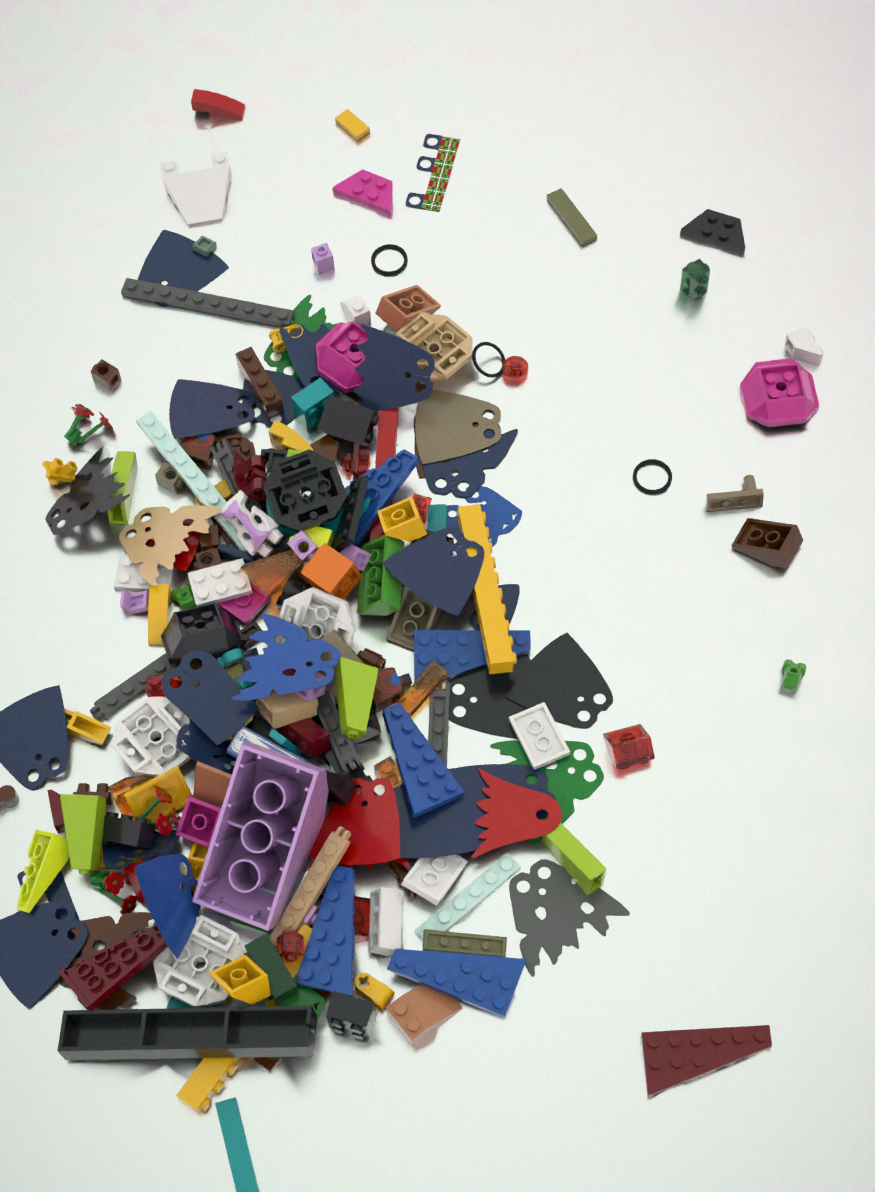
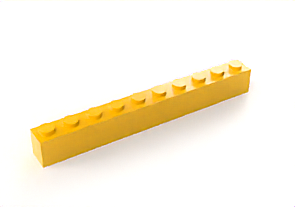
M480 504L459 506L457 511L459 530L467 540L477 542L484 549V560L472 593L489 674L513 672V665L517 663L516 653L512 652L513 639L512 636L508 635L510 629L509 621L505 620L504 617L506 615L505 604L501 603L503 594L502 589L498 588L499 575L498 572L495 573L494 571L496 561L495 557H491L493 551L492 543L488 542L489 529L484 524L486 523L485 512H482ZM468 547L465 553L469 557H474L477 555V550L473 547Z
M306 924L302 925L293 937L296 939H292L290 941L292 943L288 944L280 955L293 979L297 977L312 932V928ZM268 997L265 998L266 1006H277L274 999L269 1000ZM245 1057L203 1058L177 1093L178 1100L198 1115L202 1111L205 1112L211 1105V1099L214 1094H218L223 1089L224 1081L228 1075L232 1076L238 1067L237 1063L241 1058L244 1059Z

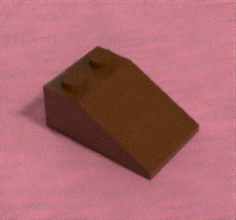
M747 518L731 546L733 549L770 566L788 569L803 542V537L797 525Z

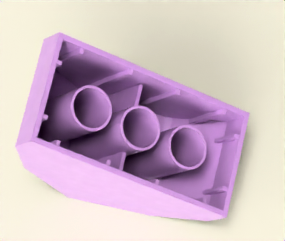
M251 742L241 744L192 902L267 931L276 927L299 888L311 862V859L308 857L324 822L329 792L326 769ZM259 887L276 892V894L274 895L272 893L259 889Z

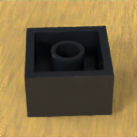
M335 991L326 1013L328 1025L332 1031L343 1034V1032L351 1033L352 1037L361 1040L364 1038L370 1039L377 1017L375 1003Z

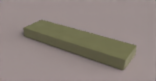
M562 188L547 194V200L582 246L598 238L596 232Z
M424 929L422 951L506 957L507 937Z

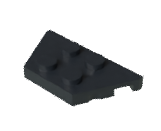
M706 209L681 228L680 235L742 254L745 253L746 247L740 218Z

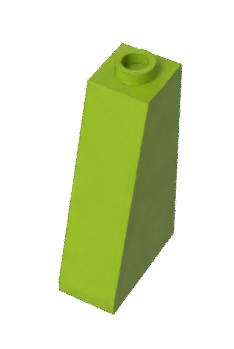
M117 451L111 474L118 473L115 475L113 483L119 482L125 483V485L110 497H115L122 493V496L128 494L130 496L107 511L110 524H128L138 466L135 452Z
M341 657L335 665L341 734L347 735L351 739H361L366 733L379 668Z
M61 794L60 799L71 869L79 870L78 874L91 875V871H99L107 798L95 795Z
M561 822L552 832L542 837L545 845L587 896L604 884L606 867Z

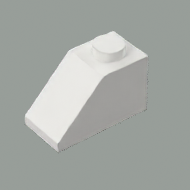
M355 295L340 302L350 321L362 325L371 323L370 309L362 297Z

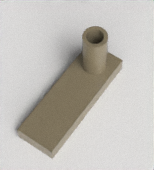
M746 475L743 478L746 490L706 494V511L763 506V488L757 489L754 476Z

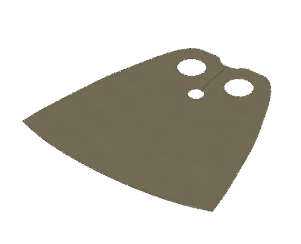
M421 389L420 393H424L426 389ZM432 390L431 396L418 402L416 408V443L422 464L463 456L497 443L501 439V428L498 426V421L501 419L499 407L473 397ZM489 409L495 415L492 419H486L483 417V412ZM478 422L479 425L478 427H473L472 423ZM486 429H492L495 432V436L488 439L484 437L483 433Z

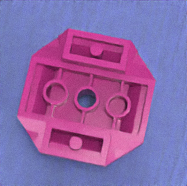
M354 321L347 323L339 322L316 344L318 374L344 393L353 392L364 381L363 376L355 368L365 362V355L357 348V345L366 342L368 334L361 328L360 325L362 324Z
M792 358L755 362L740 383V392L746 418L752 421L755 420L764 426L775 427L806 423L819 410L820 405L812 374Z

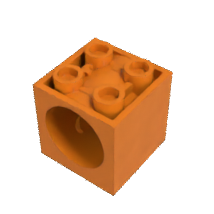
M326 543L315 551L313 558L303 566L300 572L311 587L343 600L346 599L362 579V575L355 564Z

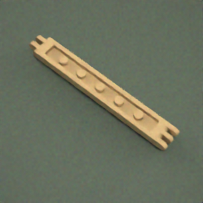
M342 826L338 827L336 832L330 833L269 937L279 955L282 954L288 943L292 940L291 938L302 927L304 919L316 903L350 845L348 839L351 836V832L345 831V828Z

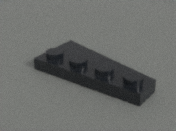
M364 476L354 480L350 485V493L331 547L337 552H341L355 541L369 480Z

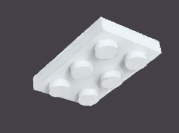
M120 553L113 586L114 590L149 591L150 584L139 573V567L143 562L134 564L128 554ZM157 564V571L159 573V577L156 578L157 584H169L170 589H172L175 568L170 571L166 567Z
M243 558L188 573L196 607L253 594Z
M545 702L509 717V722L533 770L570 755V750Z
M457 854L419 858L403 879L401 885L437 906L463 871L468 861Z

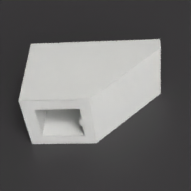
M806 326L787 333L785 345L793 358L815 365L821 364L822 356L824 355L823 349L817 345L814 334L809 332Z

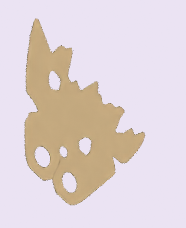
M189 505L181 506L173 513H170V509L165 506L144 508L134 517V523L127 525L121 531L119 540L132 563L143 562L139 567L141 576L152 586H157L156 578L159 577L157 564L171 571L174 567L175 555L180 554L182 551H189L183 541L184 538L189 537L188 532L209 533L208 528L210 525L205 519L219 514L222 508ZM150 513L152 515L148 521H141L143 514ZM184 520H194L190 526H183ZM150 527L151 530L149 532H145V528ZM135 529L137 531L134 537H126V533L129 530ZM149 539L155 541L154 547H148L145 543Z

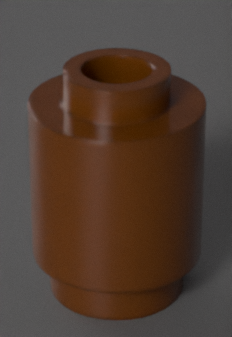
M370 649L360 650L357 655L366 665L379 669H384L386 665V659L383 658V655Z

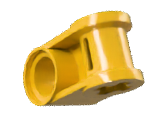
M295 324L284 327V329L288 333L293 334L301 326ZM280 329L272 330L268 336L273 342V351L276 353L284 352L286 347Z
M360 973L355 978L356 993L365 1000L375 1003V1008L383 1011L395 992L368 973ZM366 982L368 983V987H367L366 985H364L363 987H361V985H360V983H362V984H365Z

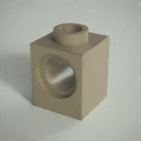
M164 462L155 474L157 485L175 494L185 485V482L167 462Z

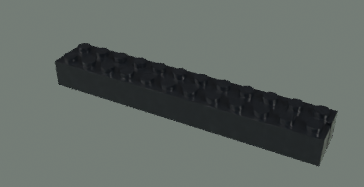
M312 1005L108 1009L91 1011L63 1010L57 1052L65 1060L314 1056L315 1036L313 1033H316L317 1014Z

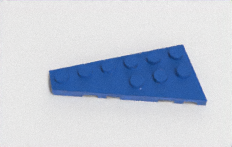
M401 703L383 709V719L387 732L390 734L391 746L395 751L401 780L406 788L407 800L412 809V817H418L462 797L464 790Z

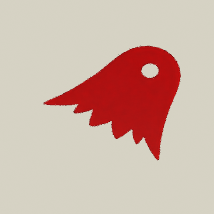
M478 768L482 778L490 787L481 789L491 798L476 802L488 814L477 819L475 824L489 829L478 836L479 839L486 840L474 852L471 859L508 844L544 836L552 832L559 825L562 816L561 808L551 796L506 782ZM538 810H546L548 817L545 820H539L536 817Z

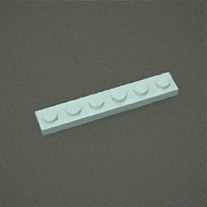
M508 852L505 853L414 930L415 934L423 941L424 929L449 931L521 870V866Z

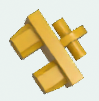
M54 458L52 462L44 461L42 463L47 472L45 477L51 485H57L60 481L71 483L75 480L74 474L78 471V467L74 461H69L65 465L61 459Z

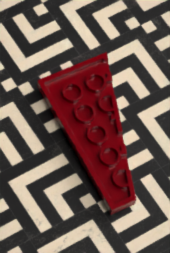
M156 923L153 924L152 928L144 932L140 930L134 933L135 936L126 941L122 939L94 953L93 957L86 961L81 959L75 962V966L68 970L63 968L58 971L89 1011L96 1008L168 947Z
M770 1025L642 1032L647 1098L681 1083L716 1071L723 1066L731 1065L743 1058L771 1049Z

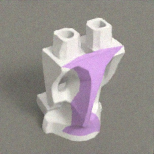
M239 490L220 511V518L235 526L238 530L237 536L249 554L254 556L259 553L266 558L273 551V548L267 542L270 540L276 545L283 538V535L277 530L279 524L256 506L251 508L252 511L250 513L245 507L249 497L242 490ZM256 515L261 518L262 523H257L255 520ZM248 533L251 538H246L244 534Z

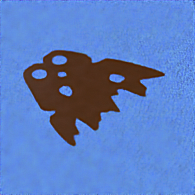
M125 913L120 917L117 924L111 916L81 920L88 930L87 938L80 949L82 956L79 958L75 956L66 970L74 967L75 962L81 959L86 961L92 958L94 953L100 951L94 950L92 947L95 940H101L106 943L104 947L106 948L122 939L126 941L134 937L135 935H132V933L136 930L149 926L148 921L153 920L151 913ZM76 927L71 928L69 931L74 932L75 940L78 939L80 930ZM62 976L57 979L63 987L71 988ZM119 987L93 1010L117 1009V1006H129L137 998ZM78 998V1001L85 1007L82 1001Z

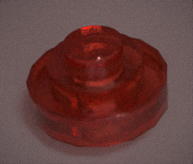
M520 356L508 357L502 364L504 377L511 381L523 380L529 372L527 361Z

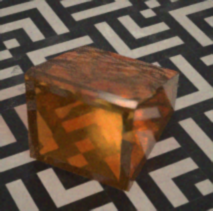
M291 549L244 564L240 568L268 596L305 563Z

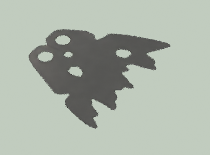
M541 859L530 867V874L521 872L509 882L515 928L518 932L527 934L521 939L519 946L523 959H527L525 966L532 977L535 976V966L540 965L539 953L541 947L544 948L554 965L558 961V956L562 954L563 945L567 947L573 945L579 949L576 930L577 928H584V922H589L600 934L606 936V930L609 929L606 915H630V912L619 901L601 888L587 896L577 883L572 884V877L564 867L547 859ZM541 867H548L551 875L547 879H542L538 875V870ZM521 880L527 881L530 885L529 890L525 893L519 892L517 889V883ZM540 888L546 889L544 895L539 893ZM588 902L594 907V911L589 914L585 913L581 909L582 903ZM539 906L544 907L546 911V917L543 920L535 912V909Z

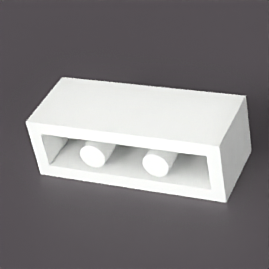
M380 887L370 892L368 952L390 957L395 949H401V928L403 926L402 891Z

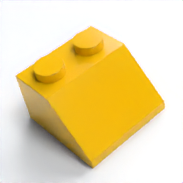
M413 497L377 511L386 536L411 542L427 535Z
M246 955L209 972L210 977L235 999L253 1005L271 996L268 975Z

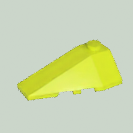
M35 830L27 854L31 856L30 863L24 869L27 878L20 889L17 910L30 913L68 861L67 838L55 833Z

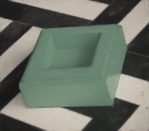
M202 235L192 245V250L207 257L217 247V243Z

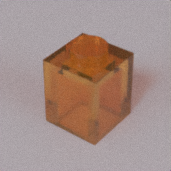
M391 756L373 766L375 776L377 778H387L392 786L402 781L398 766Z

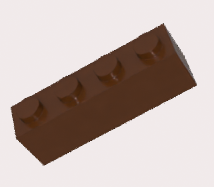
M249 347L235 353L237 365L267 418L283 412L282 398L253 348Z

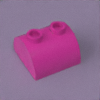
M188 796L176 835L209 847L221 807Z

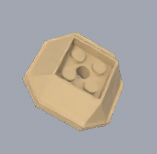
M421 312L396 332L397 337L425 350L434 358V371L430 375L432 383L447 380L472 359L473 337L448 316L430 315L429 313ZM419 359L417 361L419 370H426L428 368L427 360Z

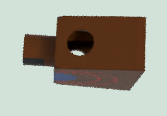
M213 433L185 437L180 446L197 467L210 471L214 460L210 448L213 446L217 448L216 437L213 436Z
M394 667L378 670L372 699L377 713L404 698L403 687L412 684L409 673L398 676Z

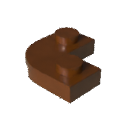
M240 434L216 437L217 443H222V439L226 438L232 449H235L245 461H248L251 456L256 455L253 442L242 437Z

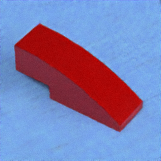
M194 89L191 98L193 111L209 112L210 117L243 119L246 106L238 100L216 92Z

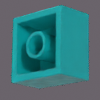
M321 377L291 397L294 416L307 431L319 425L328 395L334 396L332 389Z

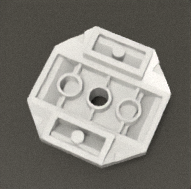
M314 587L285 599L279 618L307 631V641L322 639L335 629L344 641L351 646L356 631V625L348 602ZM316 626L320 627L321 634L317 632ZM278 635L275 637V640L278 642L281 637H285Z
M147 697L116 721L111 746L136 775L156 777L176 766L180 768L192 759L177 748L176 742L180 728L190 723L189 718L166 697ZM161 737L159 741H153L155 738Z
M203 915L196 917L192 933L179 958L177 959L169 947H167L153 961L159 989L194 1008L227 1002L230 995L210 977L209 972L244 956L238 933ZM199 962H205V963H206L203 968H201V969H197V968H196V965H197Z

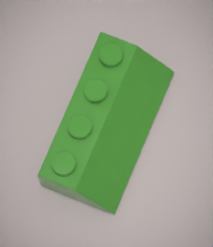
M383 535L362 546V550L372 555L364 571L360 570L362 579L359 581L357 614L387 616L400 610L402 583L389 572L383 562L404 549V541Z

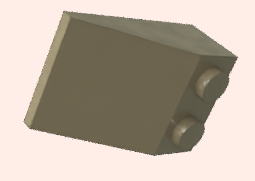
M405 586L401 596L400 610L396 611L386 639L414 650V630H433L442 609L427 602Z

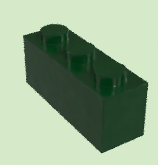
M267 933L244 945L247 952L244 955L248 956L268 975L271 995L268 997L269 1000L274 999L275 1003L279 1004L299 992L294 979Z

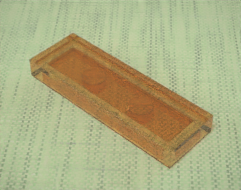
M433 661L396 704L401 703L411 717L449 673L436 661Z

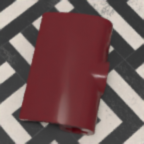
M234 449L235 485L249 498L255 501L264 500L266 494L263 488L268 474L265 470L264 457L253 455L248 461H245Z

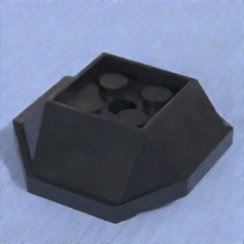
M310 449L274 462L263 488L275 522L280 526L297 532L335 520L348 499L335 462ZM305 491L311 492L308 497H302Z
M216 602L174 612L169 624L161 635L169 664H180L181 659L192 650L207 652L216 659L222 657L223 654L230 650L245 646V640L236 617L228 614ZM194 658L191 660L190 665L202 661L199 658Z

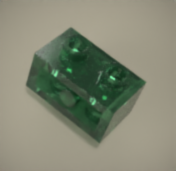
M700 258L682 268L680 291L690 301L699 296H704L708 291L710 268Z

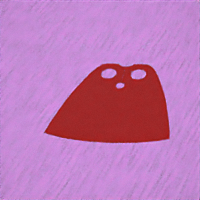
M363 778L352 779L356 785L362 787L361 793L358 796H351L347 806L332 805L324 819L308 858L315 860L330 833L336 832L338 827L342 826L345 828V831L351 832V836L348 839L350 845L341 858L340 865L376 864L399 859V814L391 782L387 778H376L370 782L365 781ZM383 785L385 792L380 796H375L373 793L375 786ZM365 800L368 801V805L366 807H362V802Z

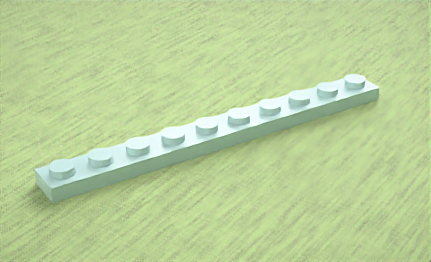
M150 411L138 418L136 424L204 506L223 508L227 503L226 500L154 413ZM220 513L214 515V519L237 547L242 551L248 552L237 536L238 530L228 521H223L220 518ZM248 533L244 534L246 538H251Z

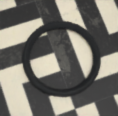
M393 244L378 247L371 256L373 268L385 275L401 272L408 262L405 250ZM384 248H395L402 252L404 262L397 270L383 271L375 264L376 254Z
M481 342L474 347L472 360L474 366L482 375L494 378L504 372L506 360L498 346L491 342ZM487 345L499 352L502 359V367L499 372L489 374L479 367L476 361V352L479 347Z
M648 459L640 462L635 467L633 480L635 485L646 493H660L671 484L672 472L664 462ZM647 463L660 464L668 472V481L660 489H646L637 480L639 468Z

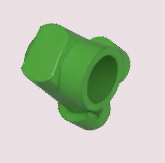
M186 584L182 589L171 591L173 601L178 602L181 610L196 607L191 585Z
M790 659L785 660L782 666L784 671L782 686L787 690H796L800 678L806 673L807 666L804 663L796 664Z

